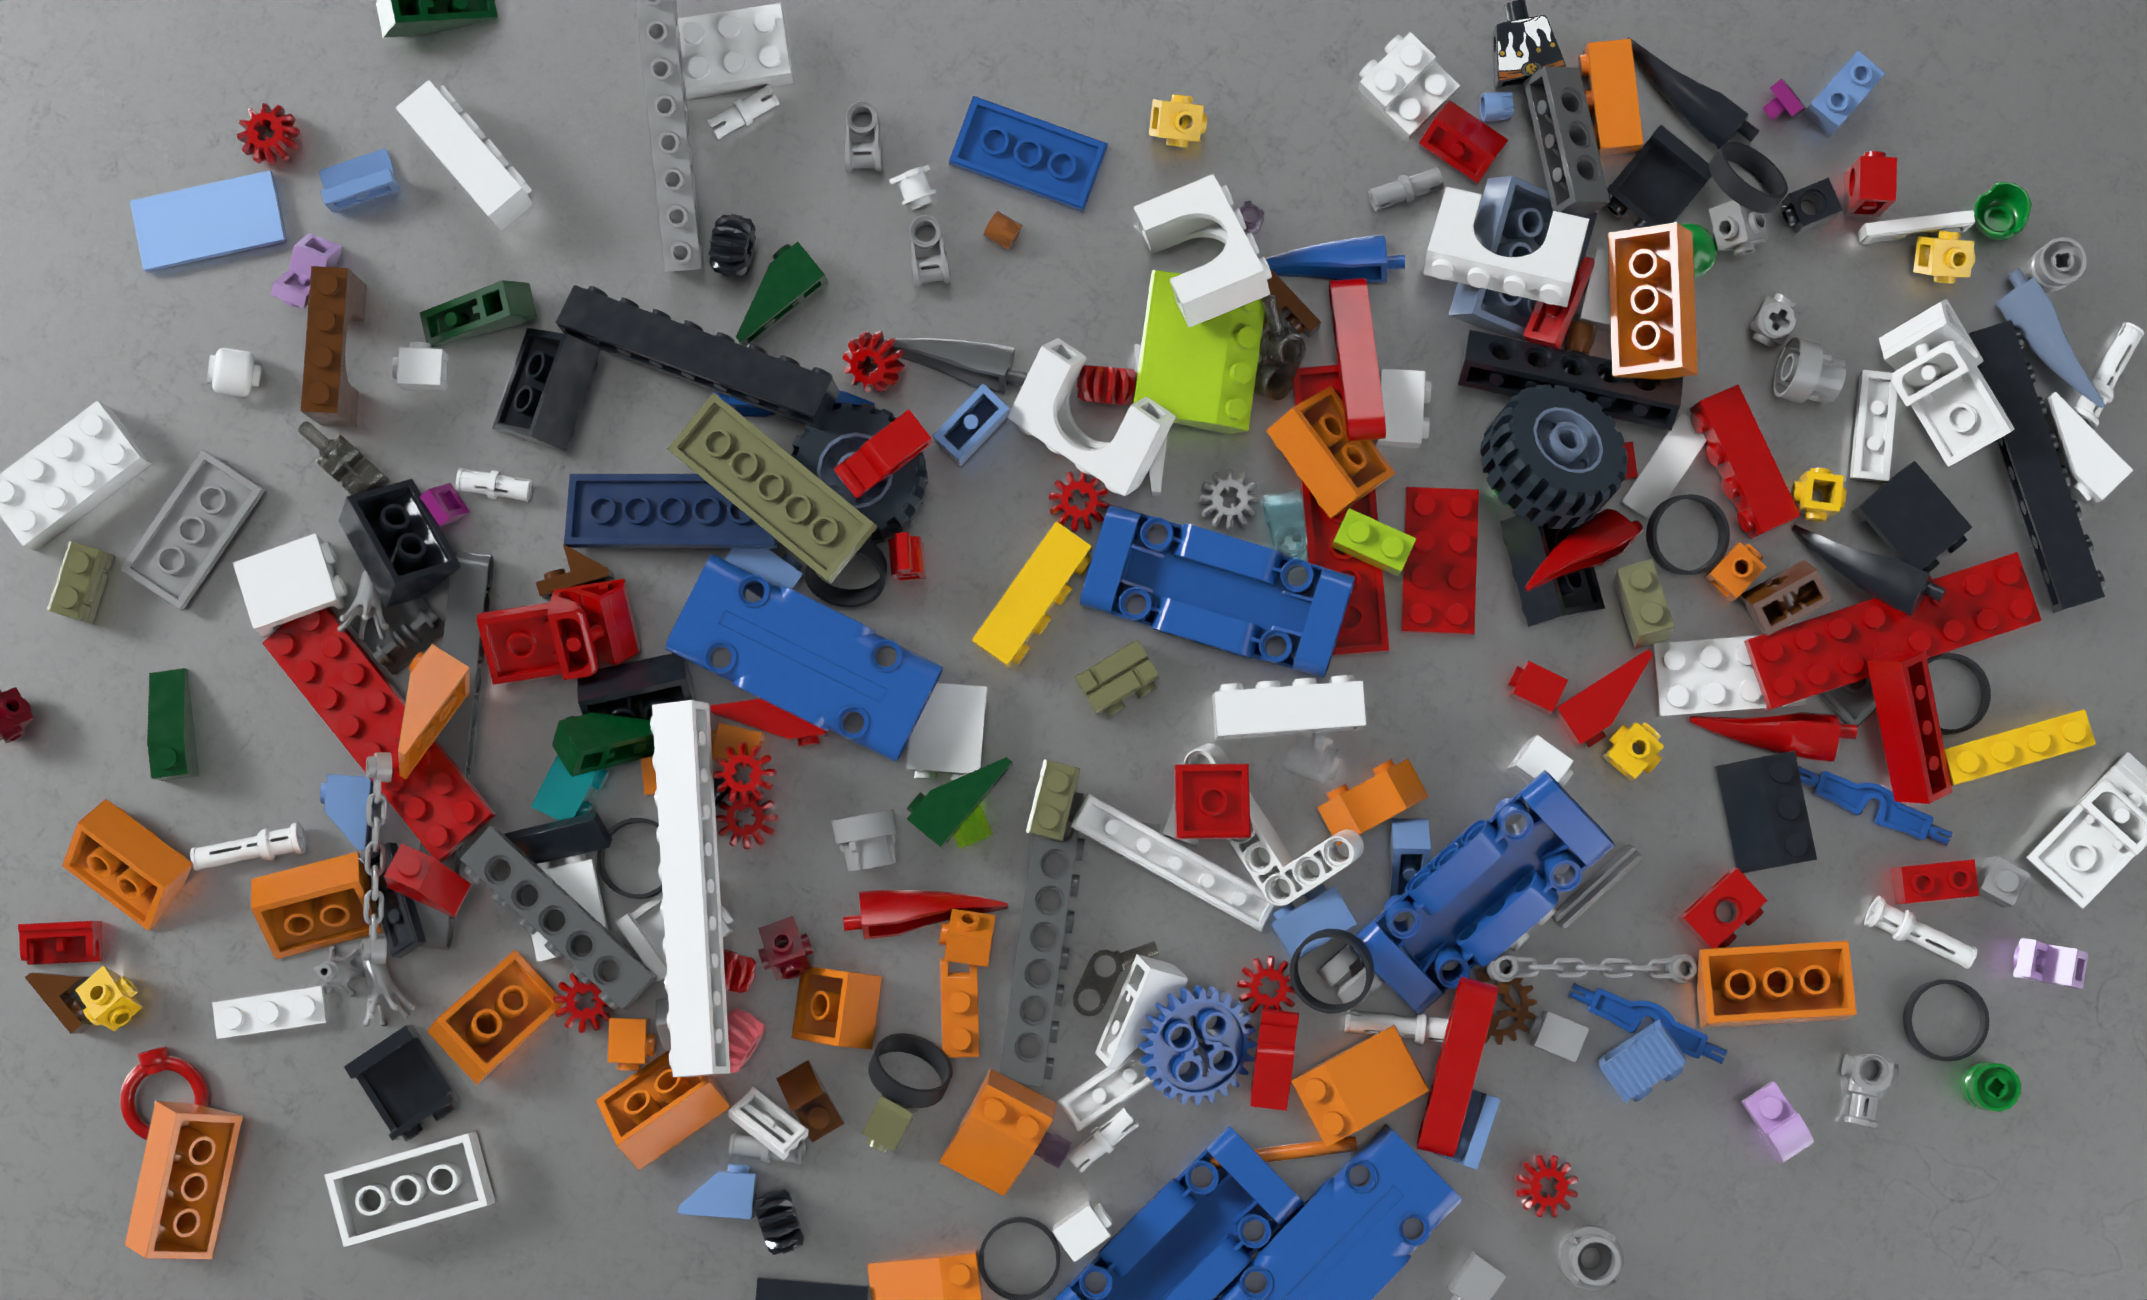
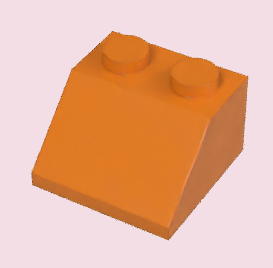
M812 966L811 969L805 970L799 979L791 1038L833 1046L872 1050L882 976Z

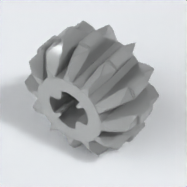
M1228 468L1226 480H1223L1218 472H1214L1212 478L1216 486L1209 482L1202 484L1203 490L1211 495L1199 496L1198 502L1200 504H1211V506L1202 511V516L1206 518L1215 513L1216 517L1212 522L1213 527L1217 528L1221 520L1224 519L1226 520V530L1232 531L1234 519L1237 520L1241 528L1247 526L1243 513L1252 518L1256 517L1257 511L1249 505L1259 504L1261 497L1248 495L1257 489L1256 482H1251L1246 486L1243 485L1247 473L1242 472L1238 480H1233V469ZM1229 492L1235 493V501L1238 505L1234 507L1231 504L1230 508L1224 507V498L1221 495L1225 493L1228 496Z

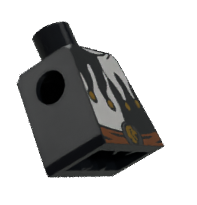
M1515 0L1506 3L1504 7L1507 22L1496 24L1493 31L1495 90L1524 85L1523 81L1545 66L1566 67L1547 16L1529 17L1525 0Z

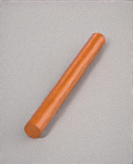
M1354 1136L1343 1138L1326 1147L1322 1140L1253 1150L1266 1163L1357 1151V1143ZM1213 1156L1209 1157L1210 1162L1216 1169L1223 1168Z

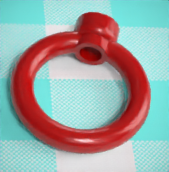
M167 1046L138 1053L137 1057L140 1064L128 1074L120 1093V1108L126 1124L136 1135L146 1141L150 1125L141 1119L136 1110L135 1094L141 1081L148 1075L165 1070L180 1074L188 1081L193 1090L194 1104L205 1107L209 1106L208 1088L201 1073L187 1061L169 1056Z

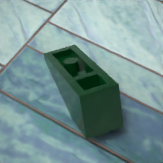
M378 0L376 3L383 38L418 36L496 20L498 18L494 0Z
M796 242L793 246L786 244L773 255L774 261L769 264L736 335L740 345L747 347L748 344L755 341L828 282L823 271L799 242Z
M506 280L496 282L419 312L426 343L432 344V347L508 329L537 318L530 283Z
M186 668L149 673L147 746L151 779L168 781L199 776L188 672Z
M598 713L570 716L559 720L552 742V747L571 777L640 760L641 758L652 757L655 753L654 735L650 726L651 720Z
M1005 757L934 788L926 796L920 792L907 807V810L911 813L907 820L943 849L1010 769L1013 762Z

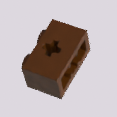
M1806 560L1793 565L1740 595L1755 626L1767 636L1833 601L1818 570Z

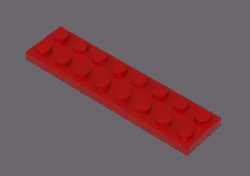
M1338 365L1292 368L1294 406L1332 386L1342 400ZM1301 480L1308 563L1355 576L1352 593L1332 656L1389 652L1383 570L1331 547L1349 508L1378 521L1376 490L1374 489L1351 507L1330 519Z
M2018 552L1932 579L1934 584L1946 589L1944 598L1941 602L1925 596L1917 611L1911 617L1874 598L1784 627L1769 636L1763 634L1745 640L1744 643L1767 710L1869 678L1867 661L1889 651H1926L1927 658L2042 621Z
M330 607L283 623L262 644L365 773L367 756H374L375 752L391 753L392 778L391 782H381V793L386 796L388 802L432 857L443 863L490 821L496 813L436 739L407 779L400 776L398 749L406 702L347 629L343 632L338 631L337 628L342 625V622Z

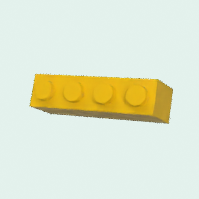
M1056 521L972 639L973 644L1008 669L1013 662L1019 665L1031 648L1027 645V642L1034 632L1040 636L1051 621L1052 617L1047 615L1055 603L1061 606L1071 593L1073 588L1068 584L1076 573L1082 576L1089 568L1092 560L1090 556L1092 546Z
M2083 709L1945 749L1951 785L1953 786L2094 746L2096 742L2086 710Z

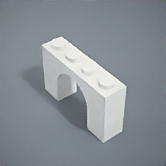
M1214 174L1134 206L1140 231L1152 254L1189 239L1199 237L1214 238L1226 244L1220 255L1213 261L1170 279L1176 303L1188 327L1270 295L1267 279L1272 278L1268 263L1264 257L1258 259L1256 254L1259 253V249L1252 233L1245 235L1243 230L1246 229V225L1240 210H1232L1231 206L1234 203L1226 185L1220 187Z
M1446 187L1427 249L1424 275L1567 307L1589 222L1588 218L1553 211L1546 239L1538 250L1522 257L1500 256L1484 248L1474 234L1482 195Z
M1059 338L1042 345L1007 418L1016 423L1018 429L1023 433L1034 435L1044 442L1053 453L1063 455L1074 462L1075 466L1083 473L1093 475L1104 482L1106 488L1111 492L1126 496L1138 489L1176 416L1146 396L1130 406L1111 442H1100L1091 439L1077 427L1069 406L1071 390L1087 357Z

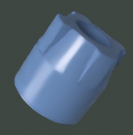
M1512 92L1482 93L1480 97L1482 121L1492 122L1511 119L1514 116Z

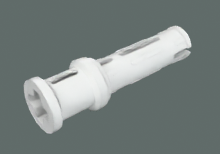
M2123 323L2094 377L2090 379L2105 404L2111 403L2113 400V388L2136 346L2145 334L2140 327L2132 323ZM2081 395L2075 407L2072 408L2092 429H2096L2099 424L2098 417L2103 408L2098 407Z
M296 822L292 823L289 828L270 831L269 828L262 829L254 837L191 848L190 858L191 863H193L192 866L196 871L260 857L263 860L273 861L279 855L294 852L297 855L305 854L306 839L301 824Z
M1877 896L1867 911L1864 925L1870 928L1876 926L1892 934V938L1896 941H1905L1907 939L1963 966L1965 969L1971 967L1977 956L1978 950L1976 947L1963 943L1942 931L1916 920V915L1908 909L1902 911L1885 903V898Z
M1348 1010L1345 1016L1344 1033L1375 1035L1395 1024L1402 1038L1412 1039L1417 1045L1423 1046L1425 1042L1442 1044L1449 1019L1428 1017L1425 1012L1416 1014V1017Z

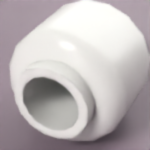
M221 348L217 351L216 356L210 355L207 384H212L213 391L217 394L246 397L251 391V386L259 387L261 365L254 364V356L249 351Z

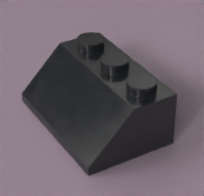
M527 328L492 429L543 447L566 451L567 445L574 434V425L579 411L585 403L589 382L596 371L601 349L568 334Z
M412 478L347 496L338 520L386 608L420 598L461 566L438 523L420 498L421 493Z
M1514 516L1500 521L1503 541L1507 546L1512 565V574L1517 583L1522 602V611L1526 617L1528 627L1552 623L1605 609L1594 567L1584 568L1560 576L1528 592L1525 589L1526 584L1545 558L1579 526L1574 528H1566L1564 526L1563 529L1548 528V524L1543 526L1530 523L1531 519L1525 516L1523 518Z
M674 653L601 668L592 676L577 678L578 704L582 715L598 713L651 720L653 716L652 705L687 700L697 701L687 660Z
M1795 751L1715 766L1735 868H1738L1742 873L1817 860Z

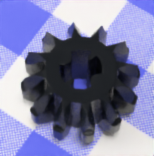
M731 214V216L722 215L715 221V228L712 229V237L709 241L710 250L708 253L710 255L709 263L714 272L734 277V275L743 276L748 272L750 263L753 261L756 240V228L751 219L743 218L742 215Z
M785 1189L774 1190L757 1198L754 1208L768 1251L773 1255L785 1254L802 1246L804 1236L790 1193Z

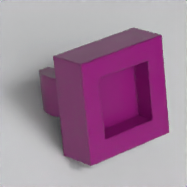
M1780 79L1770 87L1776 98L1763 107V110L1771 120L1777 118L1785 110L1792 117H1796L1806 109L1801 100L1783 79Z
M451 483L429 488L420 496L439 527L460 521L470 513Z

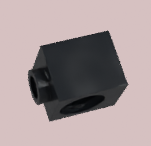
M1829 177L1789 193L1783 199V206L1781 207L1784 222L1788 227H1793L1795 234L1835 219L1843 211ZM1802 200H1809L1815 204L1817 209L1815 215L1806 214L1802 210Z

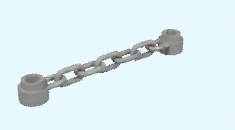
M375 752L374 756H367L366 775L367 778H374L373 793L367 798L366 820L368 825L372 827V841L368 843L365 849V871L371 876V890L364 896L363 916L365 922L369 924V939H362L361 959L362 961H369V964H385L387 957L386 936L377 935V925L381 923L384 917V895L378 890L379 876L385 870L386 849L384 844L380 842V827L386 823L387 798L381 793V782H391L392 756L390 752ZM373 799L375 804H379L380 800L382 801L381 820L378 816H375L372 821ZM371 848L375 853L380 848L379 870L377 865H373L370 868ZM370 896L372 901H376L379 898L378 918L375 913H372L369 918Z
M1503 952L1486 966L1489 977L1500 983L1509 982L1514 978L1535 977L1539 971H1553L1560 978H1581L1586 975L1587 971H1600L1606 978L1620 979L1630 978L1635 972H1648L1651 977L1656 979H1669L1676 984H1686L1692 982L1698 973L1697 962L1687 954L1674 955L1669 959H1653L1648 965H1635L1633 961L1627 958H1607L1600 965H1587L1581 958H1558L1552 965H1543L1531 957H1515L1510 953ZM1503 960L1507 961L1510 965V970L1507 974L1502 973L1499 968ZM1682 962H1685L1689 968L1685 976L1679 971V966ZM1519 963H1532L1533 965L1528 966V970L1532 972H1519ZM1579 963L1581 965H1577L1576 970L1581 972H1559L1564 970V966L1559 964ZM1607 964H1628V966L1623 967V970L1629 972L1608 973L1607 971L1612 970V966ZM1666 964V973H1655L1656 971L1660 970V967L1654 965Z

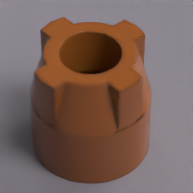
M997 211L989 221L983 235L1009 250L1019 237L1023 225Z
M1571 321L1565 336V350L1589 355L1598 327L1585 322Z

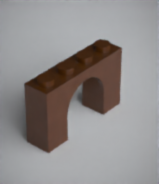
M311 266L300 411L318 424L325 426L357 427L359 391L352 387L348 381L345 349L349 321H364L367 285L349 268Z

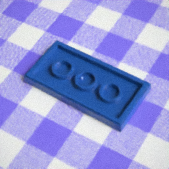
M973 96L950 156L949 165L1084 213L1107 151L1108 143Z

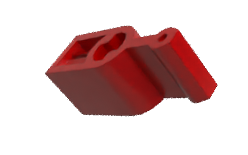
M908 409L865 442L852 456L836 466L834 471L853 496L858 499L878 482L895 473L933 444V441Z
M909 532L896 533L895 538L888 539L890 569L893 581L926 579L924 543L920 536H910Z
M1262 1008L1250 1092L1251 1107L1287 1111L1299 1013Z

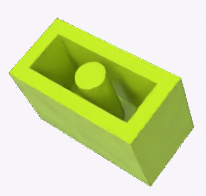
M1349 508L1331 547L1398 577L1402 572L1416 538Z

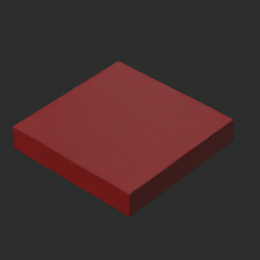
M1249 764L1174 765L1175 840L1251 838Z

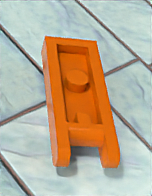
M941 958L942 1051L948 1058L980 1057L978 965L969 964L970 972L949 973V961Z

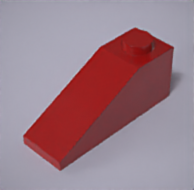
M1650 649L1637 655L1554 709L1553 713L1575 747L1585 742L1589 748L1607 737L1603 730L1612 725L1653 656Z
M762 699L710 705L711 713L716 716L789 741H798V747L820 744L819 738L828 737L826 730Z

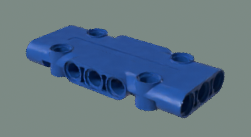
M1110 504L1083 586L1080 605L1129 619L1133 622L1149 625L1154 630L1251 659L1255 657L1272 664H1278L1325 678L1352 593L1355 576L1314 565L1302 559L1287 557L1280 551L1185 523L1182 525L1176 524L1160 517L1149 516ZM1163 526L1167 528L1168 532L1166 540L1158 545L1152 544L1149 541L1150 531L1154 527ZM1297 567L1303 568L1308 572V579L1301 586H1293L1288 582L1289 572ZM1136 595L1143 596L1146 600L1144 611L1140 614H1131L1127 608L1129 600ZM1281 637L1286 641V650L1281 656L1274 657L1267 653L1266 646L1270 639Z
M714 554L707 560L665 646V650L733 682L734 686L826 731L829 729L894 762H897L903 753L943 671V666L876 634V631L788 587L783 585L781 587L777 586L763 577L755 575ZM752 584H761L764 587V596L757 602H750L746 599V590ZM884 648H892L897 653L896 661L888 667L880 666L877 663V655ZM722 649L729 650L731 653L729 665L725 668H716L713 664L714 654ZM855 713L860 714L864 719L863 728L857 733L847 732L844 728L847 716Z
M1544 770L1514 797L1501 800L1496 805L1494 814L1487 821L1485 819L1476 821L1409 880L1402 895H1394L1389 898L1384 904L1383 912L1355 936L1370 951L1374 962V971L1416 1013L1421 1014L1444 995L1448 988H1457L1461 977L1469 978L1470 969L1476 964L1483 967L1494 961L1547 915L1557 904L1559 899L1558 893L1575 889L1581 882L1582 872L1594 865L1615 844L1571 795ZM1511 815H1522L1517 823L1506 824V820ZM1565 864L1570 865L1565 873L1554 874L1557 867ZM1401 912L1410 913V916L1404 921L1394 920L1396 915ZM1449 962L1459 963L1453 970H1443V967Z
M1385 1124L1353 1158L1344 1164L1343 1168L1334 1177L1327 1179L1270 1237L1268 1242L1258 1250L1257 1256L1214 1300H1372L1406 1265L1411 1258L1410 1254L1419 1245L1427 1241L1430 1233L1463 1199L1392 1128ZM1357 1165H1364L1369 1171V1178L1362 1185L1352 1184L1349 1178L1351 1169ZM1410 1218H1418L1422 1224L1420 1234L1413 1238L1406 1237L1403 1233V1224ZM1252 1272H1260L1266 1278L1264 1287L1259 1291H1251L1245 1286V1280Z
M1228 1126L1194 1161L1189 1163L1187 1168L1176 1179H1171L1103 1246L1098 1252V1256L1054 1300H1213L1252 1260L1251 1256L1260 1247L1264 1246L1270 1237L1305 1202L1231 1126ZM1213 1156L1223 1168L1216 1169L1210 1162L1209 1157ZM1201 1166L1207 1167L1212 1172V1180L1203 1187L1196 1186L1191 1181L1192 1172ZM1252 1220L1260 1221L1264 1226L1262 1236L1256 1240L1246 1238L1243 1233L1246 1223ZM1091 1272L1102 1273L1107 1280L1105 1287L1100 1291L1090 1290L1085 1283L1088 1274Z

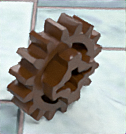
M1505 966L1502 973L1507 974L1510 967ZM1481 968L1475 969L1478 977L1477 981L1487 982L1492 980ZM1514 978L1509 982L1502 983L1494 982V985L1498 986L1497 995H1500V1002L1512 1010H1497L1495 1015L1492 1014L1485 1043L1489 1041L1491 1036H1494L1496 1044L1502 1045L1504 1035H1507L1511 1041H1516L1515 1030L1519 1029L1523 1032L1529 1030L1523 1022L1525 1019H1535L1536 1016L1529 1012L1528 1008L1537 1004V1000L1528 999L1527 994L1534 988L1532 985L1522 986L1520 983L1523 978ZM1510 985L1518 993L1520 1005L1513 1002L1509 994ZM1508 1016L1516 1018L1509 1026L1496 1030L1500 1020Z

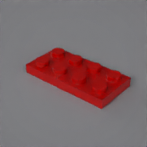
M1405 488L1404 533L1415 537L1416 540L1402 570L1401 633L1475 634L1479 489Z

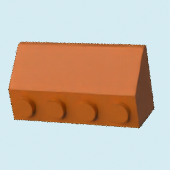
M1676 222L1607 233L1613 376L1622 378L1669 379L1698 375L1692 232Z
M1849 941L1700 949L1697 979L1700 1029L1836 1021L1852 1018L1857 1015Z
M155 1101L125 1246L144 1258L212 1259L243 1116L192 1103Z

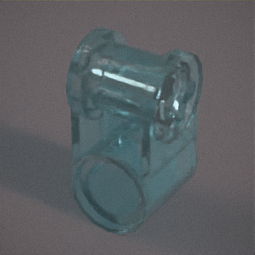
M1299 490L1262 496L1265 518L1270 529L1273 549L1284 553V556L1300 559L1306 550L1307 535ZM1291 536L1292 541L1297 542L1295 550H1289L1287 545H1282L1284 544L1285 537Z

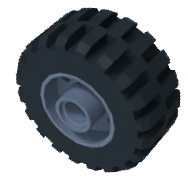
M1537 385L1535 388L1528 387L1521 390L1518 395L1513 396L1487 427L1480 448L1481 456H1483L1481 459L1483 473H1488L1487 483L1491 490L1495 489L1498 492L1500 502L1504 506L1506 504L1514 509L1512 513L1518 517L1523 518L1525 516L1531 519L1530 523L1537 526L1548 524V528L1563 529L1564 526L1566 528H1574L1580 526L1583 522L1591 520L1621 487V483L1625 480L1627 474L1626 464L1628 463L1627 449L1622 448L1625 444L1622 433L1617 432L1614 428L1616 422L1610 415L1607 417L1601 411L1603 407L1596 401L1591 403L1587 400V395L1579 391L1570 392L1569 387L1555 385L1554 388H1551V385Z
M852 403L840 404L841 409L830 412L822 430L809 425L804 426V433L801 437L797 435L792 444L794 449L791 456L878 527L867 540L874 544L885 542L884 538L892 534L895 537L896 533L902 532V527L908 521L911 523L917 516L916 511L920 504L923 505L926 496L925 487L928 484L926 460L922 451L895 473L881 480L864 495L856 499L836 474L834 468L852 456L865 442L897 418L894 417L892 412L884 408L882 410L875 409L872 404L862 403L861 406H852Z

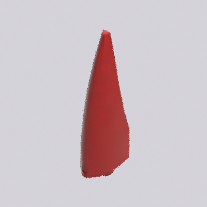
M1607 508L1596 514L1591 520L1584 522L1551 551L1526 584V591L1528 592L1560 576L1584 568L1602 565L1624 553L1636 537L1643 532L1642 524L1637 520L1631 522L1624 515L1613 509Z
M1797 712L1779 716L1747 718L1690 716L1689 722L1746 745L1775 753L1795 751L1796 757L1834 762L1839 738L1856 740L1857 725L1840 724L1837 715Z
M941 891L859 892L861 915L843 917L844 931L862 929L864 939L900 936L921 927L950 920L952 909L988 913L1008 909V903L980 896Z

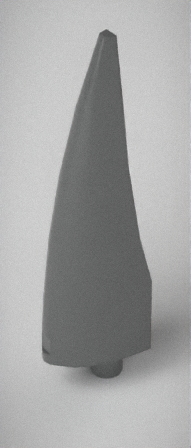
M896 338L895 344L892 346L894 350H904L903 356L900 357L902 359L934 369L972 387L979 388L984 383L991 391L1005 394L1008 383L1023 386L1027 377V372L1012 369L1015 356V348L943 338Z

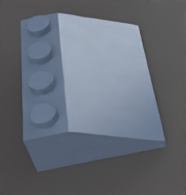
M1513 175L1488 178L1474 229V234L1479 243L1490 252L1505 257H1522L1538 250L1546 239L1553 214L1549 192ZM1596 212L1589 216H1579L1588 218L1589 222L1577 269H1579L1583 258L1586 256L1598 214ZM1458 283L1449 315L1476 327L1527 341L1523 334L1537 300Z

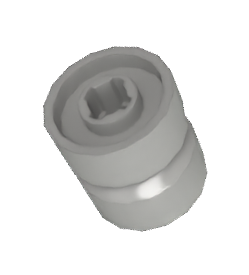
M2059 237L2052 239L2029 258L2026 266L2028 280L2035 277L2045 293L2060 292L2081 277L2085 271L2087 264L2085 250L2078 242L2071 238Z
M1348 943L1317 970V973L1329 987H1338L1337 996L1343 1003L1354 1000L1364 989L1366 983L1365 964L1360 955ZM1375 971L1369 991L1350 1011L1360 1005L1385 982Z

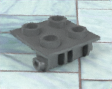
M422 596L388 608L385 607L382 599L380 600L384 620L389 625L387 630H383V633L386 635L385 640L379 639L374 618H370L366 624L363 641L374 653V658L381 665H384L392 675L444 632L445 623ZM356 615L350 622V626L359 635L360 617Z

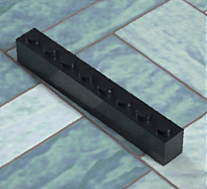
M574 285L555 322L564 334L571 335L601 350L820 430L823 429L840 393L833 380V376L821 368L813 367L812 370L806 369L788 356L781 355L780 358L770 356L766 350L754 344H748L745 347L735 343L732 337L724 333L716 332L715 335L704 332L699 325L691 321L684 320L683 323L671 320L668 314L660 310L651 309L649 312L640 309L638 304L627 298L620 297L619 300L610 298L604 291L594 286H588L585 289Z
M2012 320L1970 332L1968 335L1984 360L1977 367L2015 428L2012 432L1997 439L1995 442L2052 611L2056 613L2105 597L2103 592L2106 588L2105 579L2102 572L2095 568L2091 556L2094 554L2093 543L2087 534L2084 535L2080 524L2082 511L2078 502L2072 500L2068 488L2071 483L2068 470L2059 462L2056 453L2059 450L2058 440L2055 433L2048 429L2045 417H2047L2045 402L2041 396L2038 397L2033 385L2036 380L2035 372L2032 365L2025 361L2022 352L2024 348L2022 334L2018 328H2014Z

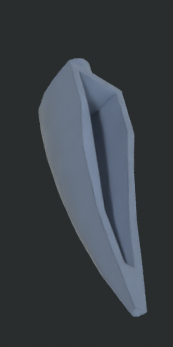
M2020 268L2012 271L2007 277L2015 289L2005 295L1995 305L2000 309L2007 321L2012 320L2014 328L2020 330L2024 342L2052 371L2098 407H2105L2102 398L2076 359L2056 314L2054 305L2035 277L2028 280Z

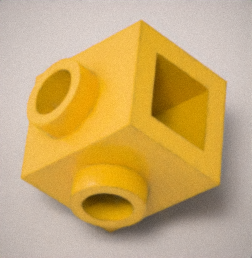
M1172 94L1171 101L1153 99L1149 135L1167 138L1166 145L1187 147L1188 141L1200 142V134H1204L1207 125V115L1203 112L1204 105L1193 104V96Z
M1939 231L1938 237L1917 236L1913 272L1932 275L1933 282L1955 284L1956 277L1970 278L1971 268L1975 263V241L1961 239V232Z
M1810 468V471L1799 476L1798 481L1793 482L1791 496L1796 503L1799 513L1805 514V520L1826 522L1827 517L1836 515L1840 512V509L1844 508L1847 494L1846 487H1843L1844 476L1832 474V470L1826 468ZM1813 491L1819 493L1820 502L1812 501Z
M1635 722L1629 727L1622 724L1610 737L1609 741L1613 745L1603 755V758L1629 781H1632L1642 771L1649 774L1662 760L1658 753L1664 745L1658 741L1661 737L1660 734L1644 722L1640 725ZM1633 743L1639 748L1638 754L1634 753L1632 749Z
M104 965L75 989L86 1006L83 1012L88 1020L97 1027L102 1024L114 1032L127 1024L132 1016L143 1008L135 996L138 993L135 985L127 977H121Z

